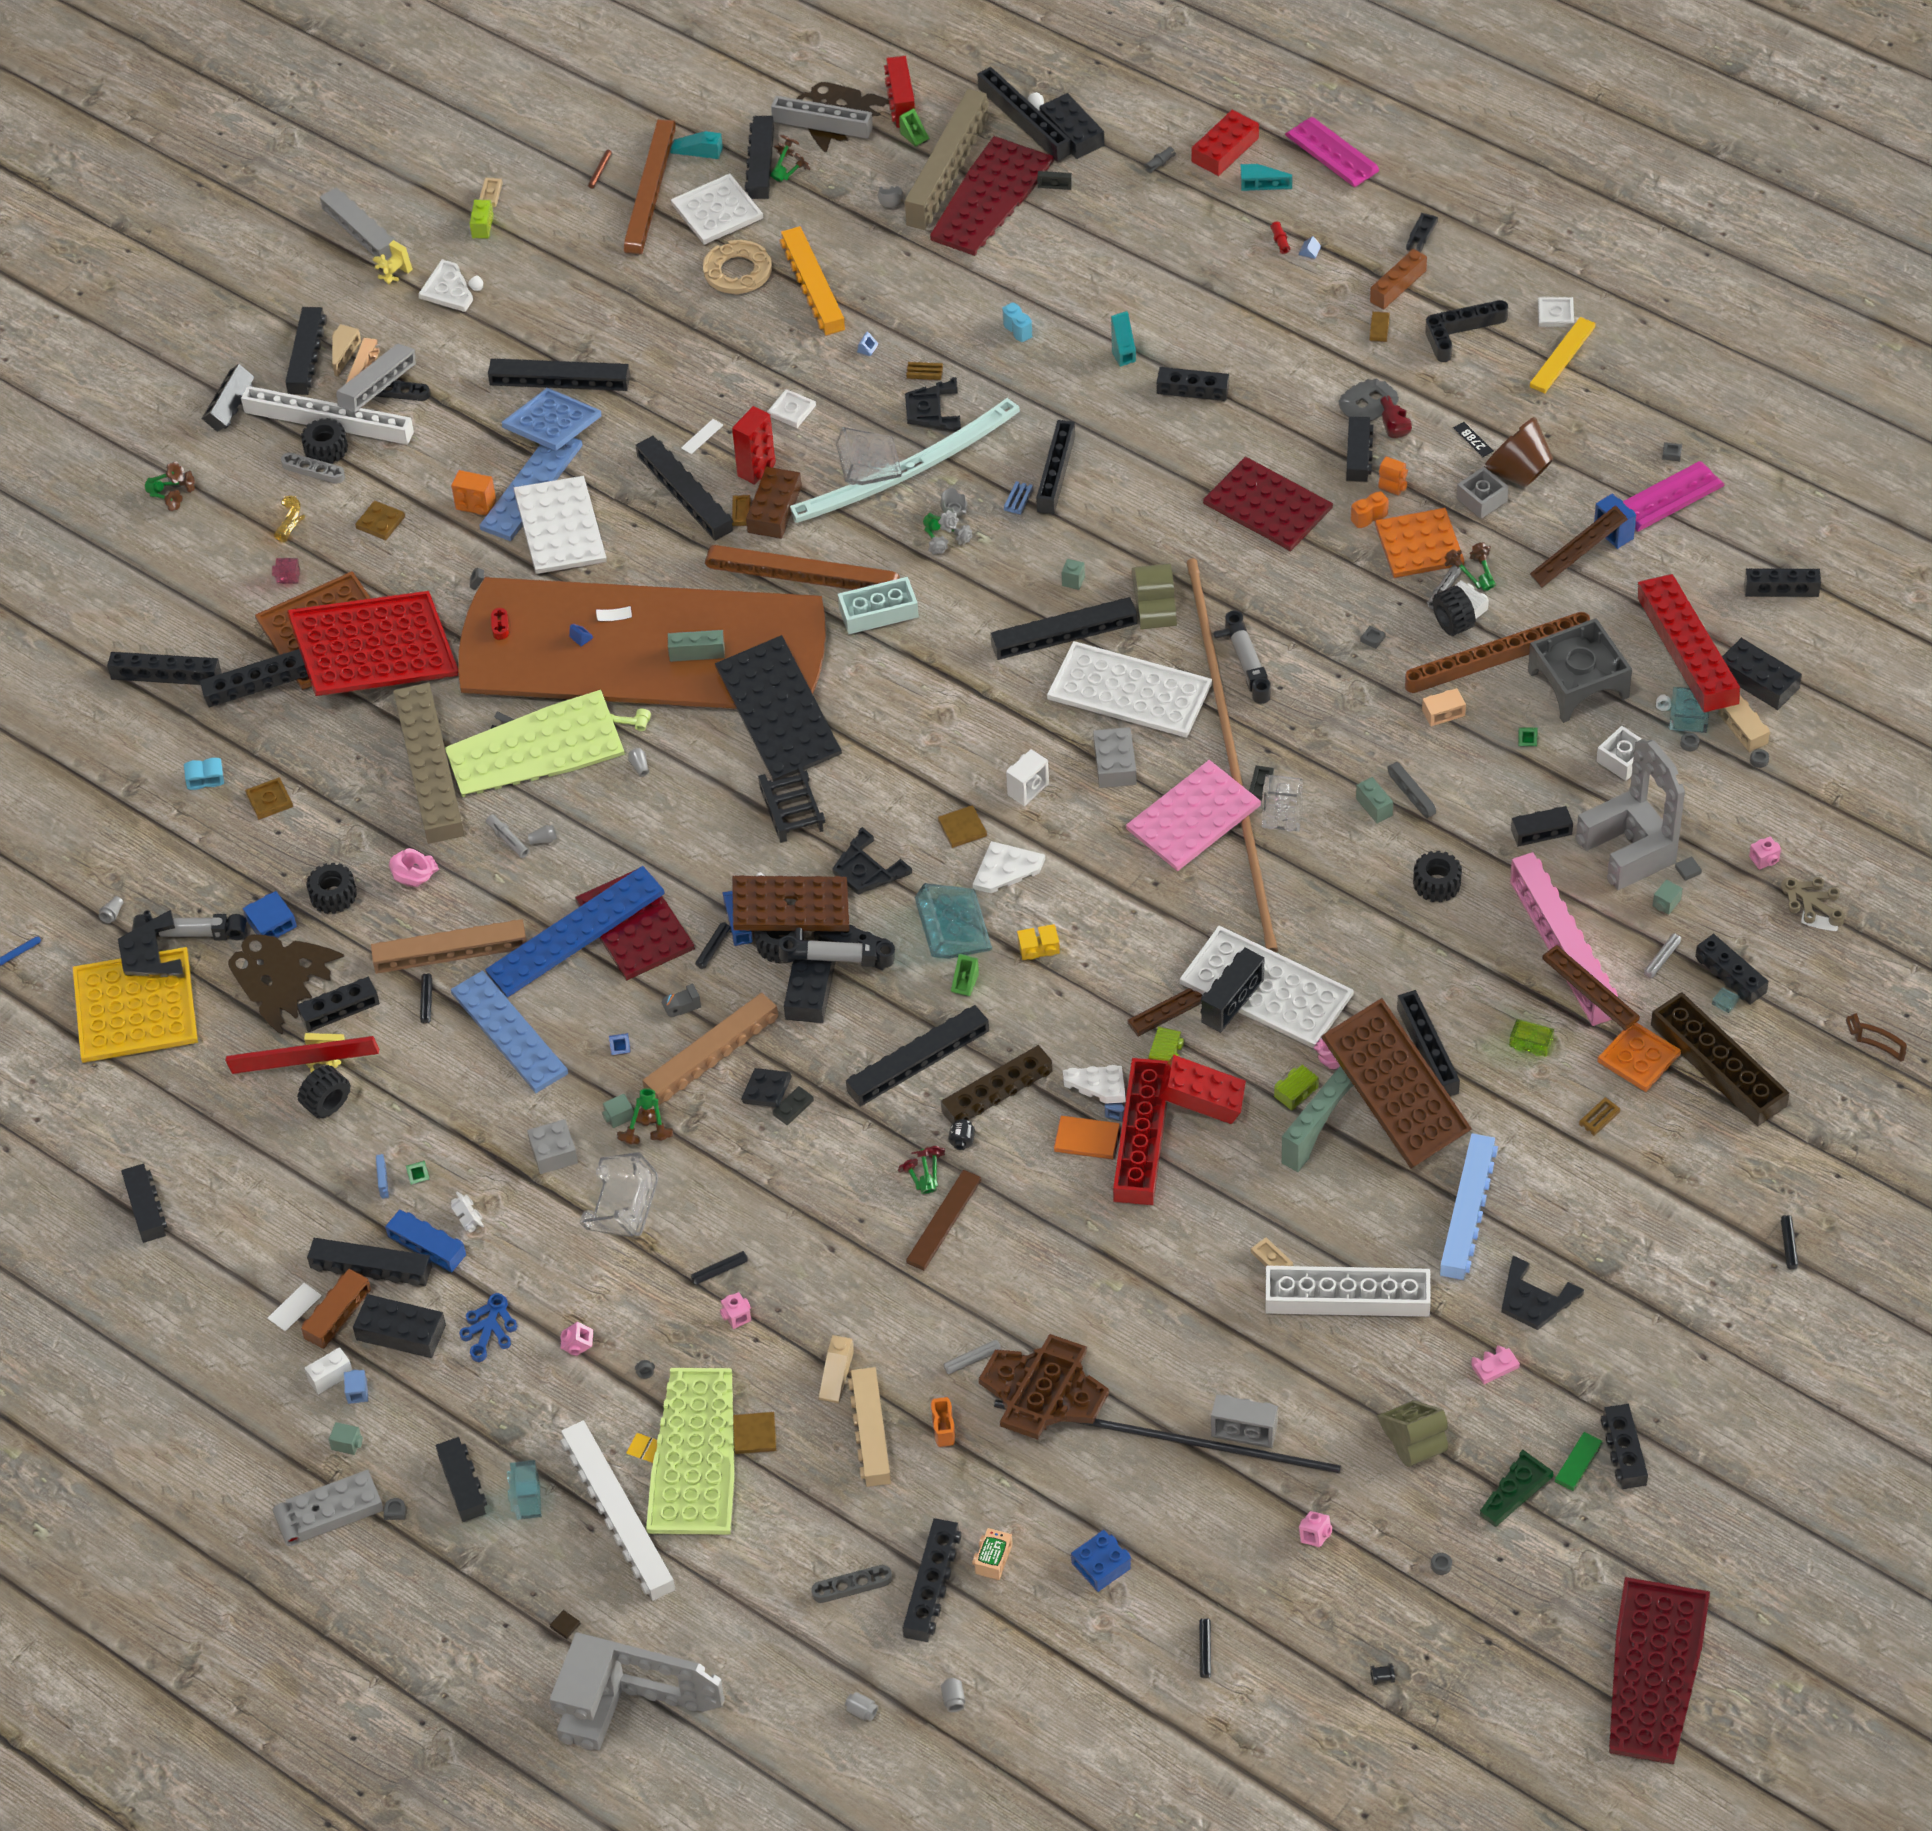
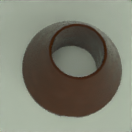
M1533 417L1524 423L1518 432L1513 436L1511 435L1485 463L1487 466L1485 468L1492 474L1523 487L1530 485L1553 461L1538 420Z

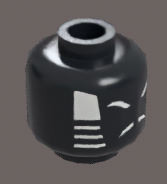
M964 1119L952 1123L948 1136L949 1143L957 1150L971 1147L974 1142L975 1127L970 1121Z

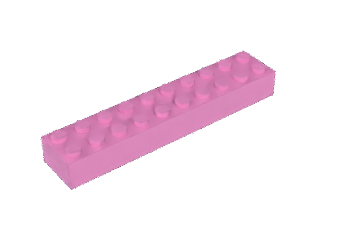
M1533 852L1512 859L1510 883L1547 948L1550 950L1558 945L1618 997L1615 988H1612L1609 984L1607 974L1602 972L1599 960L1594 958L1591 946L1584 941L1582 931L1577 929L1574 917L1569 915L1566 903L1561 901L1557 888L1551 884L1549 874L1544 872L1541 860L1537 859ZM1567 981L1592 1026L1612 1020Z

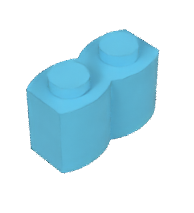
M1012 302L1002 307L1003 325L1007 330L1013 332L1015 339L1024 342L1032 338L1031 318L1027 314L1022 313L1020 306Z
M209 758L203 761L192 760L184 763L187 789L197 790L224 784L221 758Z

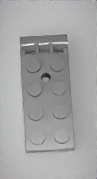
M369 1470L287 1499L286 1503L277 1504L273 1508V1513L287 1546L297 1545L304 1540L384 1511Z

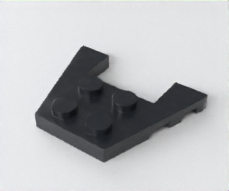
M957 377L950 378V381L945 383L942 381L937 382L936 386L930 388L925 386L905 393L907 424L955 432L960 430V415L941 417L940 395L958 393Z
M863 827L859 829L856 838L852 839L847 851L843 852L832 868L834 875L847 877V886L858 895L912 874V868L902 859H899L888 869H884L866 854L863 849L874 842V836Z
M171 910L118 938L125 975H160L161 977L171 975L177 976V978L184 977L180 959L161 963L156 933L175 928Z
M1513 1255L1501 1313L1539 1330L1556 1317L1557 1313L1563 1308L1566 1309L1575 1299L1583 1296L1584 1289L1570 1282H1567L1559 1296L1556 1297L1523 1281L1522 1278L1529 1269L1530 1263Z

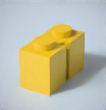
M1055 924L1038 927L1039 936L1037 937L1034 928L1017 931V941L1022 960H1032L1038 957L1060 954V943Z

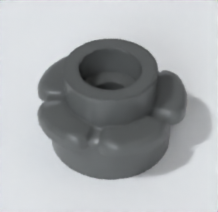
M642 1360L635 1365L636 1374L642 1379L650 1378L654 1374L655 1365L653 1362L650 1363L649 1360Z

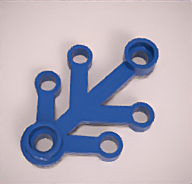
M500 1293L492 1294L486 1305L467 1312L466 1320L472 1326L464 1327L459 1332L461 1340L469 1341L472 1339L473 1334L483 1329L478 1344L470 1348L471 1358L476 1362H482L487 1357L486 1346L492 1330L498 1338L501 1349H508L511 1346L510 1337L505 1335L496 1321L498 1313L505 1322L504 1325L507 1332H514L517 1329L516 1320L511 1318L506 1310L508 1306L507 1299ZM489 1313L486 1319L478 1322L480 1316Z

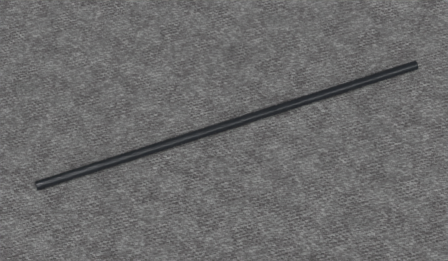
M995 1399L994 1408L1005 1409L1002 1400ZM1095 1419L1093 1424L1078 1423L1339 1474L1341 1470V1465L1107 1420Z

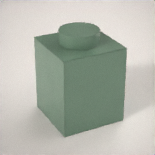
M1071 559L1066 560L1061 571L1062 586L1080 589L1085 578L1084 562Z
M1666 879L1654 893L1652 906L1669 915L1681 901L1683 888Z
M625 1094L603 1103V1118L606 1123L610 1122L613 1128L632 1120L633 1108Z
M335 1422L328 1440L331 1450L355 1455L357 1448H360L362 1445L363 1436L360 1434L359 1427Z

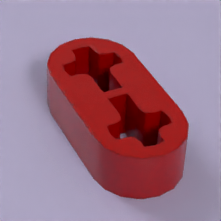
M496 608L491 612L492 634L497 640H503L509 635L508 614L503 608Z

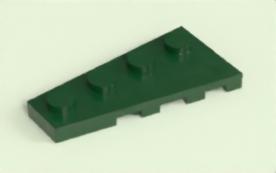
M1523 1449L1519 1453L1517 1461L1513 1462L1510 1466V1471L1506 1477H1503L1499 1482L1497 1490L1492 1492L1480 1510V1516L1494 1527H1497L1554 1477V1473L1550 1468Z

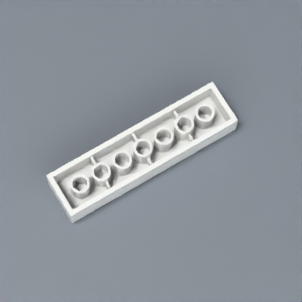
M1266 1266V1314L1430 1317V1269Z

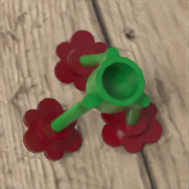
M931 1146L926 1147L925 1150L922 1148L920 1151L911 1152V1154H917V1157L922 1158L925 1175L921 1176L920 1181H918L913 1171L916 1168L915 1166L918 1165L917 1159L905 1161L904 1164L899 1166L898 1172L905 1171V1173H910L916 1190H921V1194L935 1192L937 1190L936 1187H938L937 1158L945 1155V1148ZM926 1156L932 1158V1176L928 1172Z

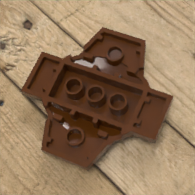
M1049 1334L1042 1348L1034 1349V1353L1029 1355H1022L1021 1351L995 1349L979 1377V1384L1003 1402L1006 1411L1000 1420V1427L1038 1440L1043 1430H1047L1049 1425L1061 1421L1093 1424L1109 1395V1389L1090 1375L1085 1376L1081 1362L1087 1353V1346Z

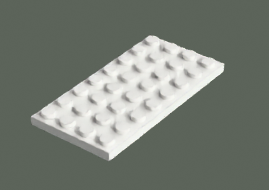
M1073 641L1047 694V699L1187 738L1212 685V679Z
M1218 926L1181 976L1179 984L1203 995L1211 989L1214 980L1221 977L1224 968L1227 965L1230 966L1235 955L1246 947L1265 957L1264 981L1239 1010V1013L1313 1048L1318 1040L1322 1039L1321 1036L1329 1030L1349 1002L1354 990Z

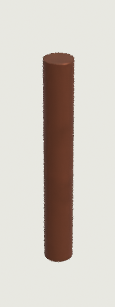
M607 149L588 184L589 188L593 189L612 155L611 150Z

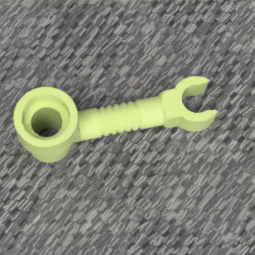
M638 709L635 717L610 715L613 723L635 725L636 730L645 731L647 723L650 721L651 712L646 709Z

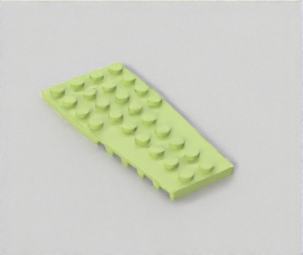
M601 690L547 706L445 747L446 755L462 797H465V794L477 792V794L483 793V790L490 788L500 789L503 785L511 783L517 785L520 784V781L531 779V781L538 780L539 777L545 775L551 777L572 772L625 755Z
M671 1368L666 1400H664L663 1417H661L660 1422L661 1428L657 1439V1450L654 1455L651 1472L646 1526L647 1534L731 1535L735 1481L732 1369Z

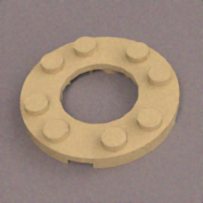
M731 240L723 246L717 245L708 252L703 262L704 277L708 284L717 291L735 295L759 288L768 280L772 271L771 257L767 254L766 249L755 242L747 240ZM744 257L754 264V270L751 271L750 275H744L740 279L738 277L731 279L722 273L721 266L730 258Z

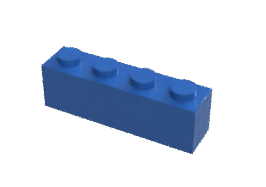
M399 1209L385 1226L388 1238L415 1253L430 1255L432 1262L450 1272H453L466 1256L462 1241L449 1237L443 1230L433 1228L426 1221H420L410 1212L406 1213Z

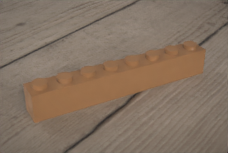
M523 919L378 942L371 944L375 973L377 974L510 952L526 943L527 940Z
M761 992L643 1079L644 1089L648 1088L655 1091L658 1105L668 1101L679 1090H683L687 1084L694 1079H698L706 1070L714 1067L724 1057L729 1056L733 1050L744 1045L752 1036L759 1034L767 1025L774 1023L778 1018L777 1005Z

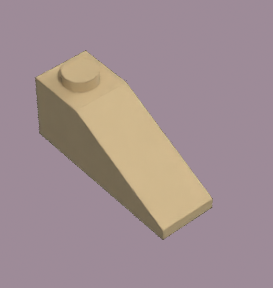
M340 324L332 334V365L334 374L337 377L361 342L359 329Z
M832 1335L827 1352L819 1400L839 1403L854 1353L853 1340L851 1338Z

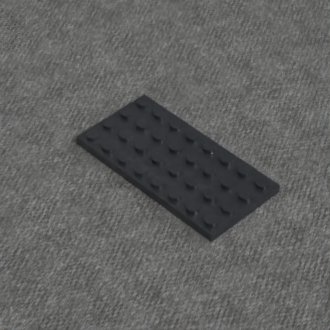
M782 635L715 663V667L773 781L798 773V765L800 764L803 770H806L842 754L838 742Z

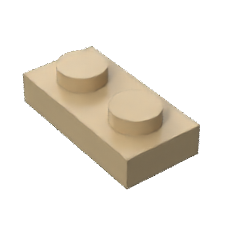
M485 178L479 200H491L492 207H496L503 184L502 179Z
M1264 1238L1251 1248V1253L1265 1267L1293 1266V1262L1268 1238Z

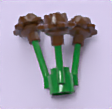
M1484 542L1472 546L1469 558L1474 561L1479 560L1485 572L1478 577L1479 581L1462 565L1463 563L1460 560L1461 550L1456 551L1452 549L1447 552L1444 557L1446 559L1445 566L1455 565L1457 568H1460L1471 579L1477 589L1482 588L1485 592L1496 586L1486 561V556L1490 554L1491 546H1486Z

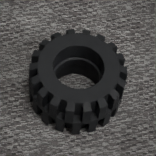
M330 418L314 420L311 424L306 425L307 428L302 430L301 440L306 457L333 464L334 461L338 462L347 453L348 443L345 429L336 420L331 421Z
M1454 585L1434 594L1432 604L1435 617L1441 628L1448 635L1455 636L1475 626L1474 608L1463 589Z
M1436 850L1433 853V851H1430L1427 855L1424 853L1421 855V858L1416 860L1413 884L1415 891H1417L1419 896L1423 895V899H1430V902L1448 901L1451 897L1454 898L1457 892L1460 891L1462 866L1459 860H1455L1454 855H1448V852L1440 853L1441 851ZM1432 875H1441V876H1444V877H1443V878H1434V877H1431V876H1432Z
M325 863L322 867L318 866L315 871L312 870L310 872L311 876H308L306 886L310 902L314 908H317V911H324L325 914L329 912L336 914L337 911L343 912L344 908L348 909L351 907L350 903L353 904L357 897L356 885L353 874L347 866L343 867V864L340 863L338 865L336 863H331L330 865ZM330 887H337V888L332 889V890H326L327 888H330Z
M755 931L758 953L761 954L762 958H767L769 962L775 961V963H780L782 961L778 955L780 939H774L773 937L778 935L795 937V931Z
M321 1066L309 1074L302 1082L297 1094L298 1102L316 1118L323 1119L327 1116L329 1117L338 1111L347 1100L351 1084L333 1066Z

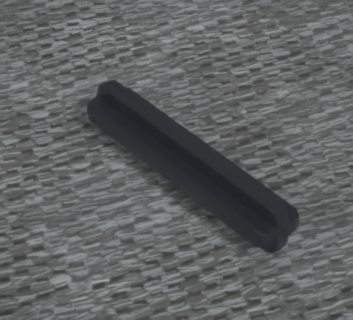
M726 922L719 924L696 960L695 964L700 969L706 968L730 930V926Z
M424 973L421 976L420 1022L423 1024L430 1023L432 975L430 973Z
M1783 1215L1781 1217L1786 1265L1788 1269H1797L1798 1258L1792 1216Z
M741 1251L692 1273V1281L697 1285L746 1263L748 1257L744 1251Z
M1208 1618L1199 1620L1201 1678L1211 1677V1620Z

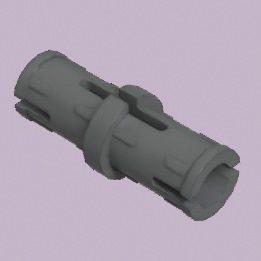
M1169 146L1163 152L1157 153L1152 160L1145 163V170L1148 173H1152L1159 166H1164L1166 161L1176 155L1173 152L1175 150Z

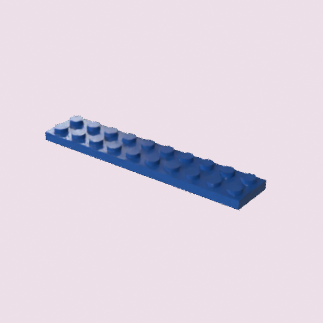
M641 866L486 968V973L508 998L664 895V889L646 868Z

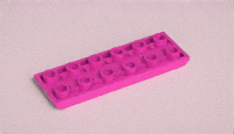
M1309 117L1285 133L1286 137L1354 188L1379 172L1377 164L1314 117Z
M1698 461L1624 500L1623 503L1635 512V530L1639 532L1724 487L1725 484L1703 462Z

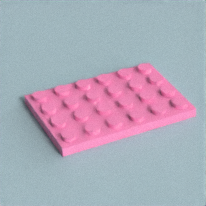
M1208 760L1126 824V829L1176 871H1179L1260 807L1261 801L1212 761Z

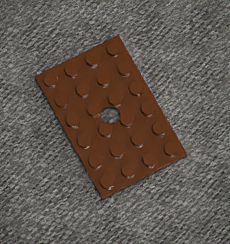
M732 876L733 930L795 931L796 928H802L803 931H849L847 877ZM795 899L796 902L795 905H787L785 900Z

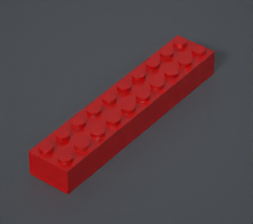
M1669 574L1638 582V600L1703 712L1738 705L1740 702V686L1674 575Z

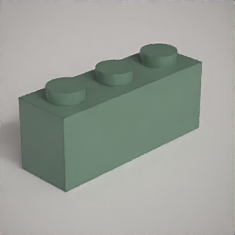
M723 630L668 633L670 662L725 658Z

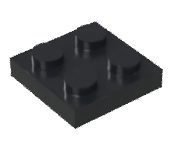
M754 1068L741 1097L743 1104L779 1108L792 1078L790 1072Z

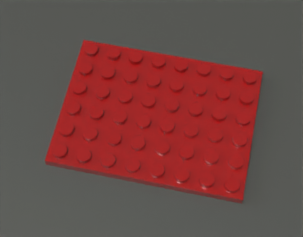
M429 591L288 610L287 615L315 696L458 676L459 672Z

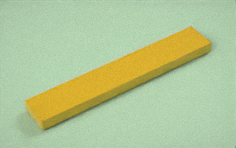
M1580 317L1532 379L1530 388L1546 393L1594 330L1596 323Z

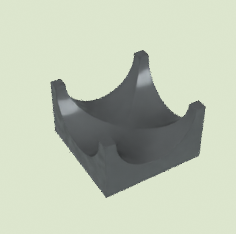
M1597 618L1530 643L1528 672L1532 677L1537 675L1540 670L1547 677L1555 692L1559 705L1560 719L1563 723L1570 721L1571 714L1579 703L1598 691L1615 689L1619 691V696L1622 700L1629 698L1632 668Z

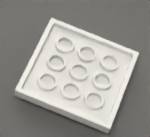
M727 174L671 199L672 206L704 245L763 219L761 210L731 174Z

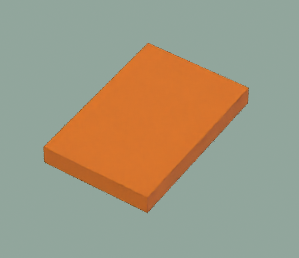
M1061 1116L1054 1152L1113 1159L1120 1123Z

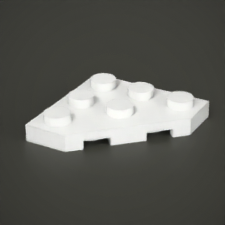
M446 260L440 261L419 292V299L466 312L473 301L472 294L467 287L463 275H461L458 265Z
M991 841L973 882V889L993 893L1002 886H1010L1022 881L1024 877L1029 875L1035 876L1041 871L1045 861V854Z
M1091 1066L1082 1069L1069 1068L1063 1070L1064 1087L1069 1089L1075 1087L1079 1089V1093L1089 1097L1097 1096L1101 1102L1106 1104L1126 1102L1122 1066Z

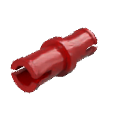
M1279 221L1273 222L1270 228L1274 234V242L1278 244L1281 254H1287L1291 250L1287 241V234L1283 231Z

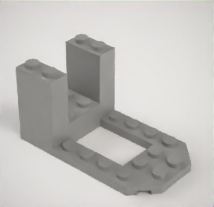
M1641 739L1635 742L1630 791L1578 815L1575 838L1580 846L1582 845L1586 851L1624 833L1626 838L1633 842L1610 854L1607 879L1617 890L1675 864L1677 859L1685 790L1683 784H1678L1675 775L1678 774L1676 766L1654 740L1646 741ZM1650 775L1655 779L1657 786L1666 793L1663 819L1647 801Z
M576 1632L549 1700L551 1709L558 1714H562L557 1728L558 1738L561 1742L567 1745H580L586 1750H600L622 1691L632 1696H644L651 1701H663L671 1706H683L690 1711L698 1710L704 1712L722 1707L725 1700L722 1681L715 1674L711 1676L704 1672L705 1667L699 1663ZM621 1664L636 1665L644 1670H656L663 1675H675L678 1677L679 1688L623 1674Z

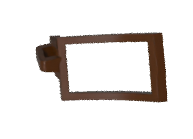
M1857 1013L1846 1018L1849 1032L1851 1035H1855L1857 1042L1875 1046L1889 1053L1900 1062L1904 1061L1907 1045L1903 1040L1879 1027L1860 1023ZM1863 1029L1889 1038L1901 1046L1900 1052H1896L1883 1043L1862 1037Z

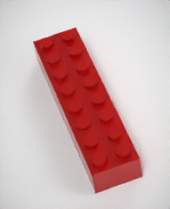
M1132 1058L1113 1186V1202L1154 1205L1168 1101L1159 1099L1164 1066L1168 1061Z

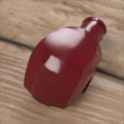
M1386 396L1382 397L1380 400L1384 408L1382 420L1387 435L1391 438L1408 435L1412 431V422L1409 418H1406L1407 411L1398 405H1394L1390 396H1387V398Z

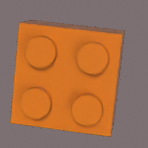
M458 471L451 485L455 508L460 511L487 516L496 503L493 478L477 473Z

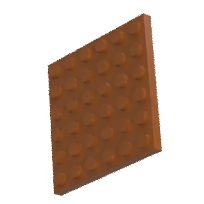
M352 571L255 614V618L277 653L281 655L299 649L287 615L288 610L371 598ZM309 676L296 680L302 690L312 686Z

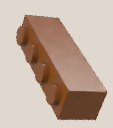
M1412 249L1371 286L1370 302L1383 310L1426 272L1427 256Z
M350 1269L345 1274H342L334 1288L327 1292L326 1298L322 1303L315 1307L314 1313L310 1318L303 1322L301 1330L304 1339L324 1349L371 1291L369 1279Z

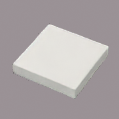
M1538 297L1539 327H1573V297Z
M786 389L767 413L774 419L798 428L815 408L816 401Z

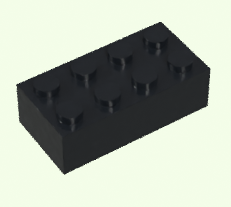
M1068 93L1039 106L1040 112L1071 139V154L1075 159L1105 146L1104 130Z
M1742 637L1722 656L1740 688L1776 710H1779L1800 689L1802 678L1800 672Z
M1246 947L1235 955L1230 966L1227 965L1224 968L1221 977L1215 979L1211 989L1202 995L1200 1000L1202 1003L1200 1011L1201 1023L1220 1033L1226 1028L1264 981L1265 957Z
M803 959L793 961L783 1006L785 1020L824 1023L836 961Z
M367 1294L353 1325V1331L357 1341L432 1358L446 1327V1322L441 1311Z

